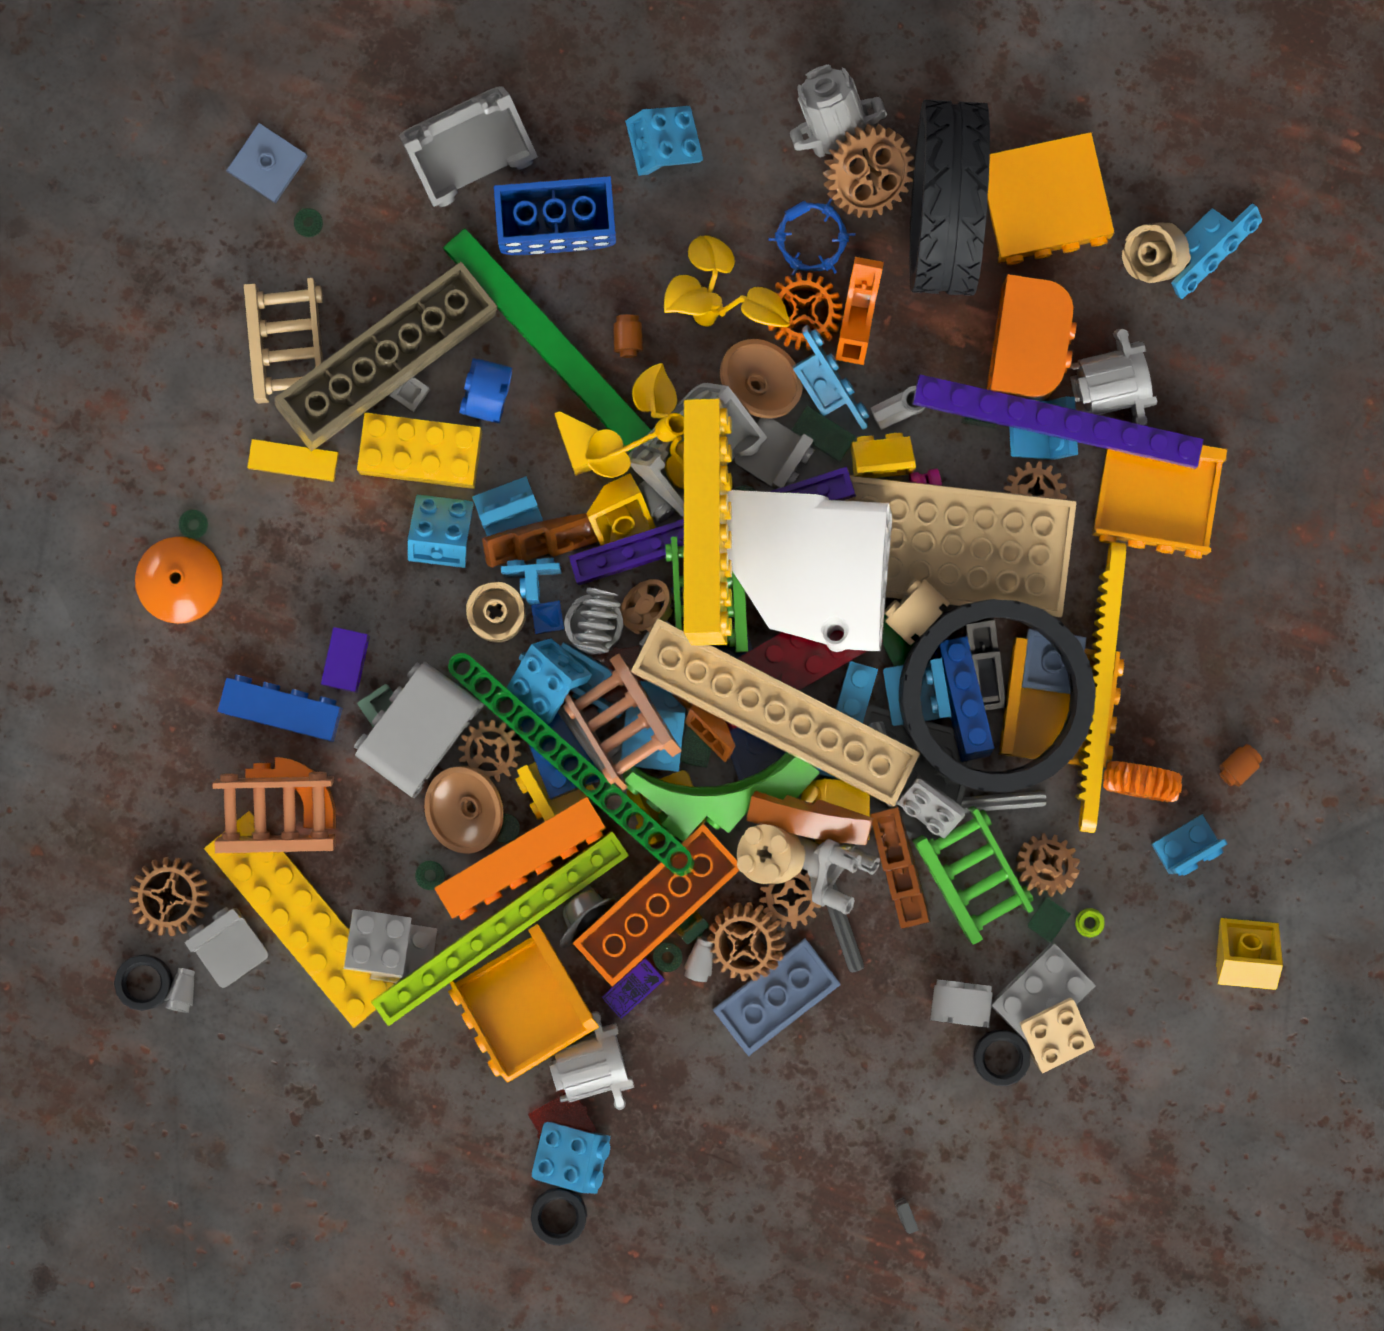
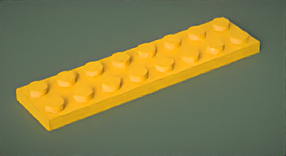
M248 811L237 820V832H240V836H252V832H255L254 815L251 811ZM215 840L204 848L353 1028L358 1026L376 1010L371 1000L395 983L370 979L371 973L343 969L349 928L285 852L215 853Z

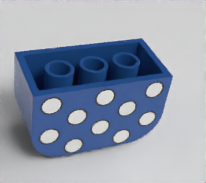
M611 176L494 186L498 245L500 252L503 254L535 255L602 249L616 244Z

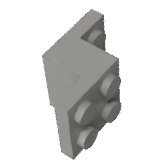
M353 909L343 969L371 973L370 979L397 983L433 957L437 928L412 925V918Z

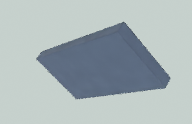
M806 938L784 954L783 959L777 961L779 966L775 970L770 969V974L767 977H763L760 974V978L757 981L751 979L712 1009L748 1056L841 985Z

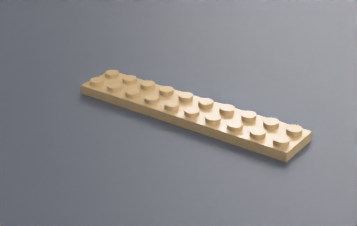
M658 618L630 671L891 806H895L920 755L918 751L711 645H691L684 631Z

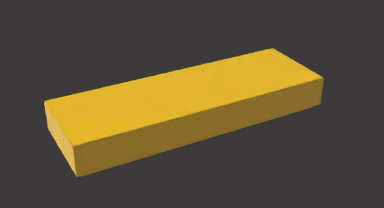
M252 439L247 468L334 482L339 453L314 449L311 452L307 447Z

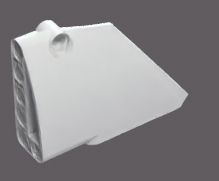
M727 491L728 502L732 504V519L727 520L728 531L732 533V548L727 549L728 560L732 561L733 573L768 628L826 644L830 650L835 652H841L845 649L880 651L892 529V512L889 503L829 500L828 497L816 494ZM835 630L844 632V636L839 641L829 639L830 634Z

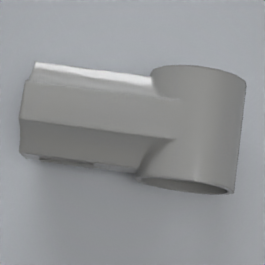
M916 386L908 387L904 392L870 408L881 431L925 410V407L921 406L911 407L906 401L908 395L915 393Z

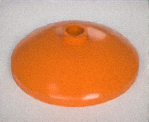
M170 537L152 545L140 559L135 574L136 592L142 605L156 618L174 624L193 622L205 616L217 603L223 586L222 569L217 557L207 546L188 537ZM174 573L181 575V580L178 583H172L171 576Z

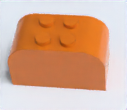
M1007 275L1001 288L987 390L1035 401H1044L1060 384L1064 373L1067 372V368L1071 366L1072 351H1068V345L1075 338L1077 326L1076 322H1072V299L1061 285L1049 280Z

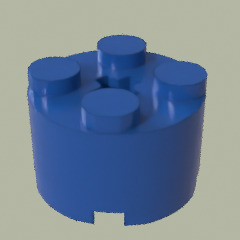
M473 358L470 372L467 374L464 386L466 392L465 397L462 399L459 414L500 423L510 386L512 367Z

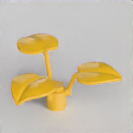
M700 235L691 242L688 247V257L691 263L700 270L712 271L708 289L701 287L699 281L692 276L679 275L674 277L665 292V313L678 312L693 315L694 320L698 324L709 327L714 324L718 315L724 317L726 312L743 302L741 311L749 319L765 325L788 327L789 317L782 299L775 292L767 288L753 287L748 291L747 297L742 295L723 307L721 297L712 292L718 271L722 273H730L735 264L734 255L724 242L711 236Z
M659 363L645 370L637 378L632 389L633 401L638 410L642 412L651 411L652 418L661 419L656 423L655 431L623 447V441L616 432L609 429L600 430L593 434L588 441L585 459L588 466L598 475L614 478L623 475L631 466V461L626 451L655 437L663 442L672 441L669 448L672 456L666 460L665 470L669 480L676 487L684 489V441L680 442L682 440L681 435L684 434V417L679 413H672L677 405L676 391L666 374L663 363Z

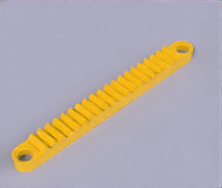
M1110 542L1106 571L1099 575V579L1104 581V584L1098 587V590L1103 595L1097 598V602L1102 607L1096 609L1095 613L1101 616V618L1094 621V625L1099 627V630L1093 633L1098 642L1092 644V648L1097 653L1090 656V659L1096 662L1094 666H1091L1096 688L1095 708L1088 735L1084 741L1087 743V746L1080 749L1086 755L1085 758L1079 760V763L1084 766V770L1078 771V775L1083 777V781L1077 783V787L1082 789V793L1075 795V798L1081 801L1079 813V831L1094 833L1098 820L1125 569L1126 543Z

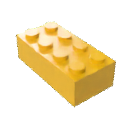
M365 413L357 471L361 475L475 489L482 439L481 427Z

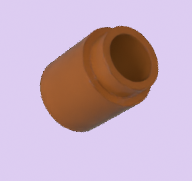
M631 314L616 316V323L613 324L614 352L620 353L621 358H635L637 353L643 351L642 323L639 322V316Z
M1245 744L1243 747H1238L1219 765L1221 770L1219 775L1229 786L1236 785L1240 787L1260 768L1259 764L1263 759L1252 746Z

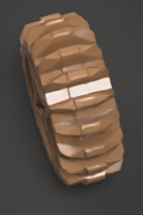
M164 857L163 867H161L158 860H153V871L149 867L144 866L142 871L146 877L144 878L140 875L134 877L141 885L140 887H130L131 891L138 892V897L130 898L129 902H139L140 907L134 908L132 913L139 914L142 912L144 914L139 918L138 923L144 924L149 920L150 923L147 926L149 932H152L158 925V935L163 936L166 927H168L169 935L176 936V927L178 926L180 932L185 934L187 933L186 922L193 928L197 926V922L193 919L194 915L201 919L204 918L205 914L199 911L198 908L199 906L205 908L209 906L208 902L201 901V896H209L210 892L206 890L200 891V887L206 885L207 880L196 881L201 871L196 869L190 874L191 862H187L181 868V858H175L173 866H171L170 858ZM171 872L163 888H149L156 877L163 873ZM179 875L184 877L189 883L192 897L186 896L180 891ZM171 888L172 894L182 898L183 901H170L171 905H168L167 899L156 893L169 892L168 889ZM147 896L159 902L160 918L155 916L150 910ZM177 905L190 906L183 917L175 921H169L170 914L173 913Z
M752 902L746 903L744 908L741 903H736L733 909L728 906L723 910V914L719 913L715 917L716 923H712L709 927L713 934L707 937V941L714 944L710 952L717 954L713 959V963L721 961L723 964L720 969L721 972L730 969V978H735L740 973L741 981H746L749 975L753 981H757L760 978V974L763 977H767L770 974V969L775 970L779 966L777 961H781L784 957L780 950L786 947V942L779 939L785 936V931H777L776 928L781 924L780 920L774 922L770 920L773 916V911H769L764 915L762 913L763 905H759L755 910H753ZM747 921L753 923L755 926L752 928H745L741 924L737 925L734 922ZM761 932L765 935L767 950H765L766 946L761 942ZM726 933L733 944L732 952L727 944ZM753 934L750 939L751 943L740 950V947L744 944L743 940ZM743 955L749 956L753 960L756 958L758 962H746L740 960L739 957Z

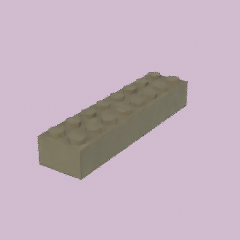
M460 262L275 397V407L312 452L494 318L497 305L464 264Z

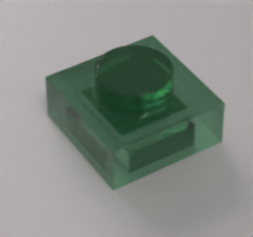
M696 910L675 931L688 945L693 940H696L698 936L701 937L704 930L710 925Z

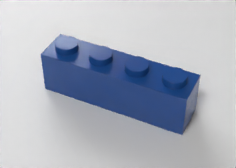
M962 637L943 641L935 650L936 659L942 658L951 710L950 718L961 762L989 757L994 750V744L968 638Z
M235 674L234 679L226 678L217 712L334 742L343 709L336 706L337 700L320 696L319 701L308 699L309 693L295 689L291 690V694L280 692L281 686L268 682H263L262 687L251 684L252 678Z

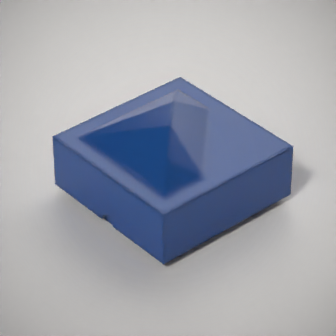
M560 601L531 605L535 634L564 630Z

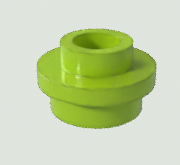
M1086 908L1077 914L1075 927L1082 936L1095 937L1104 929V917L1098 910ZM1088 917L1093 918L1095 922L1094 926L1090 929L1084 925V921Z

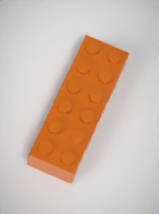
M585 797L436 886L434 889L451 918L459 917L460 920H465L478 912L475 906L485 902L486 905H490L503 897L501 891L510 886L512 890H515L527 883L528 879L526 876L535 871L537 875H540L552 868L553 864L551 861L561 856L565 860L577 853L579 850L576 846L584 841L590 845L604 836L601 831L606 829L589 798Z
M704 824L682 843L694 858V867L690 873L679 876L660 863L573 942L575 947L612 987L739 871L737 860ZM677 854L674 856L672 861L673 867L677 869L685 867L688 861L687 855Z

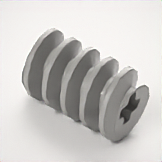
M587 588L586 593L593 598L585 599L583 602L590 610L581 611L580 615L587 621L578 622V627L584 633L575 634V639L581 642V644L575 646L606 653L610 649L604 646L603 642L612 641V637L605 632L606 630L615 629V626L608 622V620L618 618V614L611 609L612 607H621V603L614 599L615 596L619 595L600 589Z

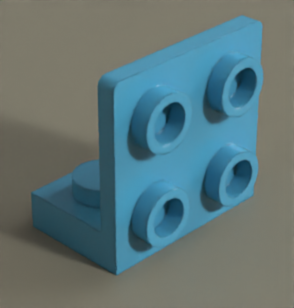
M690 106L643 109L625 120L638 176L649 175L662 166L691 164L703 161Z
M1066 396L1049 401H1039L1076 410L1075 397ZM1009 427L1012 457L1056 460L1078 455V445L1075 441Z
M416 495L408 535V561L465 568L473 502Z
M550 638L531 644L509 682L507 689L541 720L549 724L552 722L570 689L587 684L592 674Z
M942 658L928 661L922 678L920 699L925 721L951 717ZM904 665L883 670L893 726L903 725L899 706V684Z
M1201 814L1151 845L1168 874L1185 876L1198 868V861L1202 859L1203 861H1210L1224 853L1222 847L1228 843L1225 839L1216 838L1205 817Z

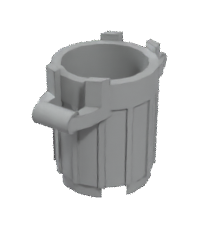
M824 65L809 71L806 74L807 79L802 86L798 84V101L806 122L792 129L789 134L795 150L800 151L813 148L814 153L818 157H824L825 154H831L829 152L830 149H839L836 143L837 139L842 142L847 140L845 132H849L854 136L856 126L865 132L867 124L873 126L881 119H884L887 116V112L880 97L860 100L854 80L845 68L842 67V70L832 69L831 65ZM873 108L874 114L869 115L867 109ZM807 133L809 138L804 140L802 134Z
M1116 329L1113 336L1116 339L1117 351L1080 359L1077 363L1071 364L1070 369H1077V375L1070 377L1075 401H1083L1086 409L1080 411L1096 415L1130 407L1133 416L1132 422L1145 425L1147 417L1145 416L1144 408L1157 405L1156 396L1153 397L1150 373L1143 352H1146V348L1143 342L1130 343L1128 331L1125 329Z
M593 1011L591 1014L599 1027L594 1030V1034L584 1036L554 1054L556 1060L551 1061V1065H549L557 1091L565 1090L566 1095L560 1096V1102L569 1101L570 1103L612 1090L615 1099L614 1106L616 1109L622 1110L625 1108L626 1100L621 1091L634 1088L632 1076L628 1077L616 1036L619 1030L616 1023L602 1027L601 1014Z

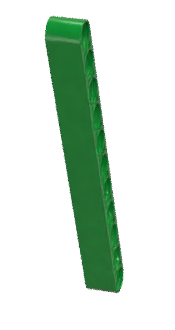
M465 228L442 247L456 265L460 262L464 264L497 305V309L604 426L621 437L623 446L645 437L651 431Z
M458 653L451 657L448 664L449 672L459 683L664 866L679 876L687 875L692 871L694 858L680 842L616 785H611L598 769L479 663L466 653ZM464 661L469 662L470 670L464 675L457 674L458 665ZM485 680L491 681L492 687L490 691L480 694L478 692L479 684ZM507 699L512 700L513 708L511 711L501 713L499 710L501 702ZM525 719H533L535 722L533 730L522 732V722ZM555 738L557 742L556 747L549 752L543 751L542 744L544 740ZM569 757H576L578 759V766L572 771H566L564 769L565 760ZM591 776H597L600 779L598 788L592 791L587 790L585 787L586 780ZM614 795L620 796L622 799L620 807L615 810L608 809V799ZM634 815H641L644 819L642 827L636 830L629 827L630 818ZM657 834L664 835L666 839L664 846L660 849H654L650 844L652 837ZM677 854H685L688 858L686 866L681 869L674 868L672 864L673 858Z

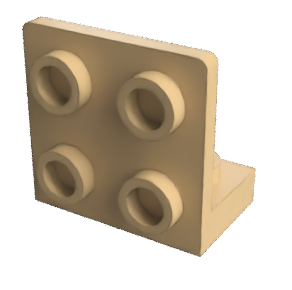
M1068 998L1020 1022V1027L1030 1047V1055L1041 1073L1047 1072L1095 1048L1076 1003L1072 998Z

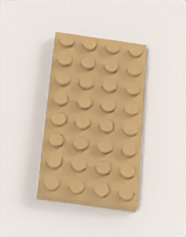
M850 475L856 497L844 501L889 503L891 508L892 529L886 597L903 599L907 595L903 590L913 579L916 578L921 581L925 578L950 602L949 605L961 606L989 599L1014 600L1041 608L1054 617H1062L1077 501Z

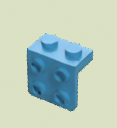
M553 1122L544 1123L532 1170L533 1179L580 1193L597 1194L604 1178L602 1171L604 1162L610 1153L609 1142L611 1136L602 1133L585 1132Z

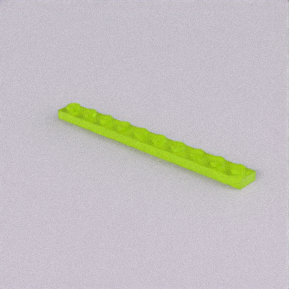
M610 831L371 1000V1003L387 1026H390L629 856L615 834Z

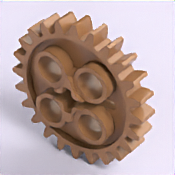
M867 124L864 132L860 127L856 126L854 136L849 132H845L847 140L842 142L837 139L836 143L839 149L829 150L834 157L833 160H825L824 162L830 167V170L823 172V175L830 179L824 183V186L831 190L827 195L832 200H835L834 204L840 209L843 208L842 210L847 214L853 212L855 216L860 218L862 213H864L868 218H871L873 210L882 215L883 206L892 210V200L901 202L902 200L898 195L900 191L908 193L909 190L904 184L905 182H913V179L907 173L915 170V167L908 163L914 159V156L907 152L911 147L906 142H903L904 138L898 133L896 134L890 127L886 129L881 124H878L874 128L872 125ZM883 148L881 155L875 158L878 150ZM857 158L856 163L849 167L850 162ZM886 175H889V177H888V179L886 180V182H884V183L881 184L882 179H883ZM863 184L862 189L855 193L857 187Z

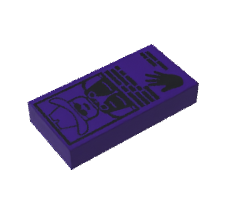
M644 958L602 998L622 1019L665 979Z

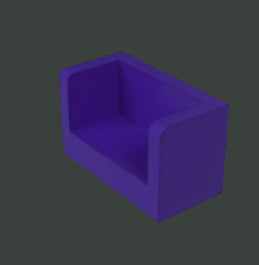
M333 627L321 685L358 693L370 640L368 634Z

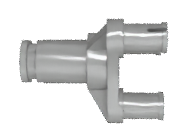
M798 835L801 845H804L805 861L802 869L807 870L810 876L812 902L822 907L827 905L845 915L849 914L855 900L853 897L834 890V883L844 869L854 873L859 868L873 875L880 865L878 863L880 858L860 850L856 844L844 843L840 845L831 839L818 844Z

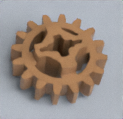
M1038 461L1035 468H1032L1030 462H1026L1024 471L1020 467H1016L1014 471L1017 477L1009 475L1007 481L1011 483V486H1004L1003 491L1006 493L1032 496L1028 491H1031L1036 484L1037 492L1042 493L1039 497L1065 500L1067 498L1066 495L1060 493L1066 487V484H1059L1057 481L1061 474L1058 473L1053 476L1051 474L1053 466L1050 465L1044 470L1040 461ZM1032 475L1028 484L1017 485L1023 477ZM1043 478H1046L1050 482L1053 489H1050L1046 486V484L1043 482Z
M491 720L490 725L487 727L483 721H479L480 729L476 730L470 726V737L462 735L461 738L466 742V745L459 746L458 750L465 752V756L459 758V761L467 762V767L479 770L489 779L494 776L497 782H501L500 774L504 773L510 777L509 767L518 768L519 765L514 761V757H521L522 753L515 751V747H518L521 743L520 741H512L511 738L514 737L515 732L512 730L506 733L507 725L505 723L497 728L495 720ZM495 732L501 736L495 740L486 739L483 733ZM475 741L478 749L477 755L472 759L470 751L472 743ZM481 741L490 747L497 746L494 752L499 760L498 763L489 756L483 757L486 751ZM508 744L509 757L507 762L502 759V751ZM485 763L494 764L498 770L484 771L479 767Z
M1042 833L1039 841L1035 836H1032L1028 843H1023L1020 849L1021 852L1018 853L1015 859L1019 862L1015 871L1023 872L1019 881H1028L1027 890L1030 891L1035 887L1038 889L1037 893L1039 896L1042 895L1043 891H1047L1050 897L1054 896L1056 890L1061 895L1064 894L1067 887L1071 888L1073 886L1074 878H1077L1080 872L1076 868L1080 863V859L1072 858L1076 852L1075 848L1068 850L1066 848L1068 841L1057 842L1058 837L1055 834L1051 840L1047 839L1045 833ZM1032 854L1033 857L1031 860L1033 861V865L1030 866L1029 859L1030 855ZM1065 864V869H1066V870H1065V875L1063 876V875H1062V873H1063L1062 865Z
M800 871L795 877L784 882V887L776 894H771L775 884H769L768 887H760V890L766 893V897L759 899V902L767 903L763 913L773 911V916L770 920L774 922L780 919V927L782 928L785 927L787 922H790L792 929H796L797 921H801L806 926L808 924L806 919L808 915L813 918L817 916L812 910L814 907L820 908L821 906L812 902L811 882L808 873L802 875ZM794 878L802 880L809 890L802 891L795 885ZM790 888L793 890V893L805 895V897L794 900V905L789 906L788 901H783V899L777 900V897L786 895ZM810 900L808 908L798 915V907L801 903ZM773 904H781L785 907L788 917L778 913Z

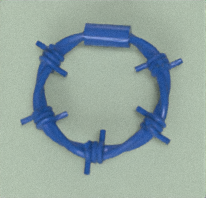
M831 198L826 205L806 203L804 200L784 211L785 216L777 232H775V238H769V241H777V245L785 260L790 264V268L794 269L791 274L792 276L795 275L797 270L828 271L832 268L834 274L837 273L833 265L839 260L847 242H849V236H855V233H847L839 214L830 205ZM811 208L821 210L826 215L823 220L824 222L831 216L838 223L840 230L838 239H832V242H840L838 252L823 260L821 255L818 256L822 263L814 266L803 264L798 259L799 252L793 258L786 251L784 241H786L785 235H792V233L784 232L786 222L788 220L790 222L810 211Z

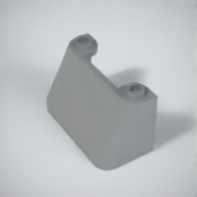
M502 86L487 90L406 129L399 135L433 207L437 205L444 207L455 201L454 196L458 193L457 189L507 165L517 167L518 170L524 169L533 163V159L538 157L510 94Z
M702 383L693 388L672 411V413H679L684 417V400L720 399L723 408L728 409V416H731L732 433L727 434L728 445L731 444L732 459L736 455L752 456L760 450L761 444L767 439V436L729 386ZM655 427L647 435L653 433L655 431ZM684 434L681 435L682 440L680 442L684 441ZM655 437L635 447L628 454L632 469L681 516H684V489L676 487L669 480L665 470V462L672 456L669 452L672 441L663 442Z

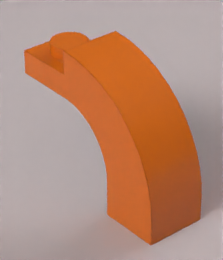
M855 257L835 357L838 361L864 365L884 262Z
M275 757V769H271V763H253V769H246L245 778L309 777V773L315 771L300 762ZM327 786L324 787L325 828L336 829L335 803ZM295 787L303 801L304 828H313L312 787Z

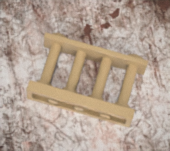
M307 278L308 290L269 294L259 291L256 284H244L254 400L258 404L269 403V395L273 394V391L286 390L302 378L294 377L272 380L271 377H267L266 366H270L272 362L315 358V367L323 363L318 303H323L321 285L316 286L313 278ZM310 302L311 318L266 322V320L261 319V309H265L266 305ZM312 330L314 347L269 351V348L264 349L263 337H268V334Z

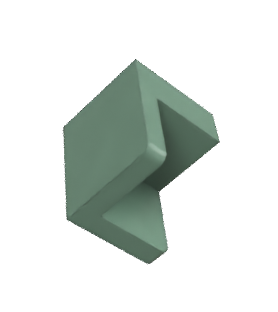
M384 684L357 703L370 724L381 710L386 712L392 704L389 699L393 691L387 684Z

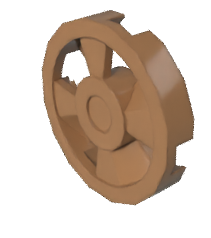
M649 579L637 584L628 592L622 602L620 611L623 624L635 634H641L640 631L644 630L650 633L657 618L666 622L673 611L670 608L671 600L674 601L672 590L665 583L656 579ZM650 586H658L660 588L656 597L648 594Z

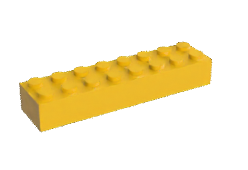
M720 399L684 400V634L691 645H727V636H732V619L728 617L727 607L732 606V590L728 589L727 578L732 577V561L728 560L727 549L732 548V533L728 531L727 520L732 519V504L728 502L727 491L732 490L731 473H728L727 462H732L731 444L728 445L727 434L732 433L731 416H728V409L723 408Z

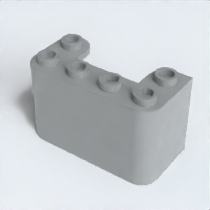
M426 661L421 665L417 662L407 674V677L410 679L404 688L399 686L389 699L392 702L386 712L381 710L371 724L375 726L369 735L364 733L354 745V748L357 749L356 757L414 799L423 789L424 779H429L435 767L465 727L467 728L470 724L468 720H472L474 716L476 717L484 707L482 702Z

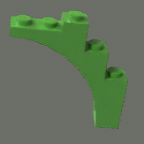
M786 752L778 761L755 775L734 783L712 787H690L668 783L646 774L635 766L622 775L628 787L627 789L635 795L640 792L647 798L646 803L659 813L658 817L661 826L673 837L677 836L684 842L704 818L715 829L719 830L721 827L729 833L748 812L751 796L755 791L782 800L786 795L798 798L820 771L817 767Z

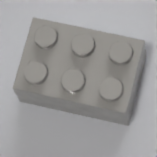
M1050 943L992 1000L991 1007L1029 1046L1020 1027L1021 1021L1068 998H1072L1077 1005L1096 985L1055 943Z

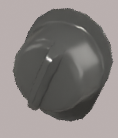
M589 885L567 899L563 907V917L568 930L562 937L560 946L565 948L573 944L577 938L614 905L615 900L613 898L604 899Z

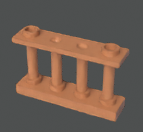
M618 653L610 659L615 668L611 672L612 676L576 700L568 693L565 698L567 703L563 707L572 720L574 718L577 719L605 766L601 771L611 785L616 783L622 790H625L628 787L621 774L658 749L659 751L665 749L671 757H674L682 750L638 678L630 672V665ZM616 686H626L628 691L624 693V698L590 721L587 720L582 711L585 707ZM631 706L633 708L639 707L641 713L637 715L638 718L601 743L595 733L597 729ZM644 728L647 730L651 728L655 734L651 736L652 740L614 765L608 752Z
M310 772L309 777L238 778V774L234 773L221 774L220 779H216L213 782V789H224L225 832L222 833V837H218L215 840V853L334 851L336 847V834H329L328 830H325L324 787L333 785L334 776H327V772ZM283 787L284 831L281 832V835L270 836V832L266 831L265 788ZM295 787H312L314 830L311 831V835H299V831H296ZM235 788H253L255 832H252V836H240V832H237Z

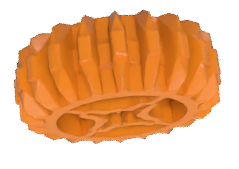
M800 272L796 273V282H793L790 276H786V287L780 282L775 284L779 292L776 294L782 301L785 299L789 303L788 305L792 309L793 314L789 317L788 327L768 325L769 331L779 329L774 337L776 340L786 336L784 341L785 347L790 345L791 340L795 341V350L797 351L800 349L801 342L805 343L807 351L811 350V346L803 333L794 332L791 330L792 328L800 324H808L811 329H817L825 340L830 341L832 335L828 330L837 332L839 326L832 321H842V315L834 313L843 307L842 303H833V301L839 298V293L835 292L829 295L828 293L833 288V285L829 283L823 288L821 286L824 279L822 276H819L816 283L812 282V273H808L806 281L802 280ZM808 290L816 294L808 299H802L796 294L793 295L792 292ZM822 300L827 307L828 314L824 324L819 321V317L815 314V308ZM811 305L808 313L811 317L803 314L801 317L796 318L799 312L797 306L804 309Z
M1111 761L1107 763L1103 774V787L1106 790L1133 797L1175 802L1178 800L1179 793L1182 790V776L1179 773L1162 768Z

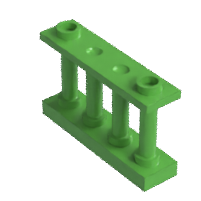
M671 537V544H665L666 562L672 561L675 627L682 630L681 617H684V605H681L680 587H684V576H679L678 558H684V546H678L677 537ZM732 571V577H728L727 582L728 588H732L733 600L732 606L727 607L728 617H733L734 629H732V636H727V644H729V647H735V653L748 652L745 590Z
M971 806L968 810L973 819L952 830L945 839L940 837L936 840H933V838L928 840L924 835H920L912 841L967 940L974 945L983 940L979 931L983 930L982 926L1019 905H1022L1023 909L1028 913L1034 911L1030 904L1034 899L1030 891L1027 890L1026 885L1020 886L988 828L992 823L984 810L979 811L976 807ZM977 829L981 831L987 842L986 845L949 866L947 864L941 865L937 856L941 854L940 851ZM994 855L1001 867L1000 870L963 891L961 889L955 890L951 883L955 879V875L988 856ZM1006 879L1008 880L1015 893L1013 896L978 916L975 914L969 915L965 906L969 905L968 901Z

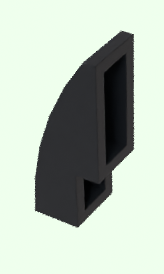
M985 618L964 625L965 637L968 638L985 710L1006 708L995 619Z

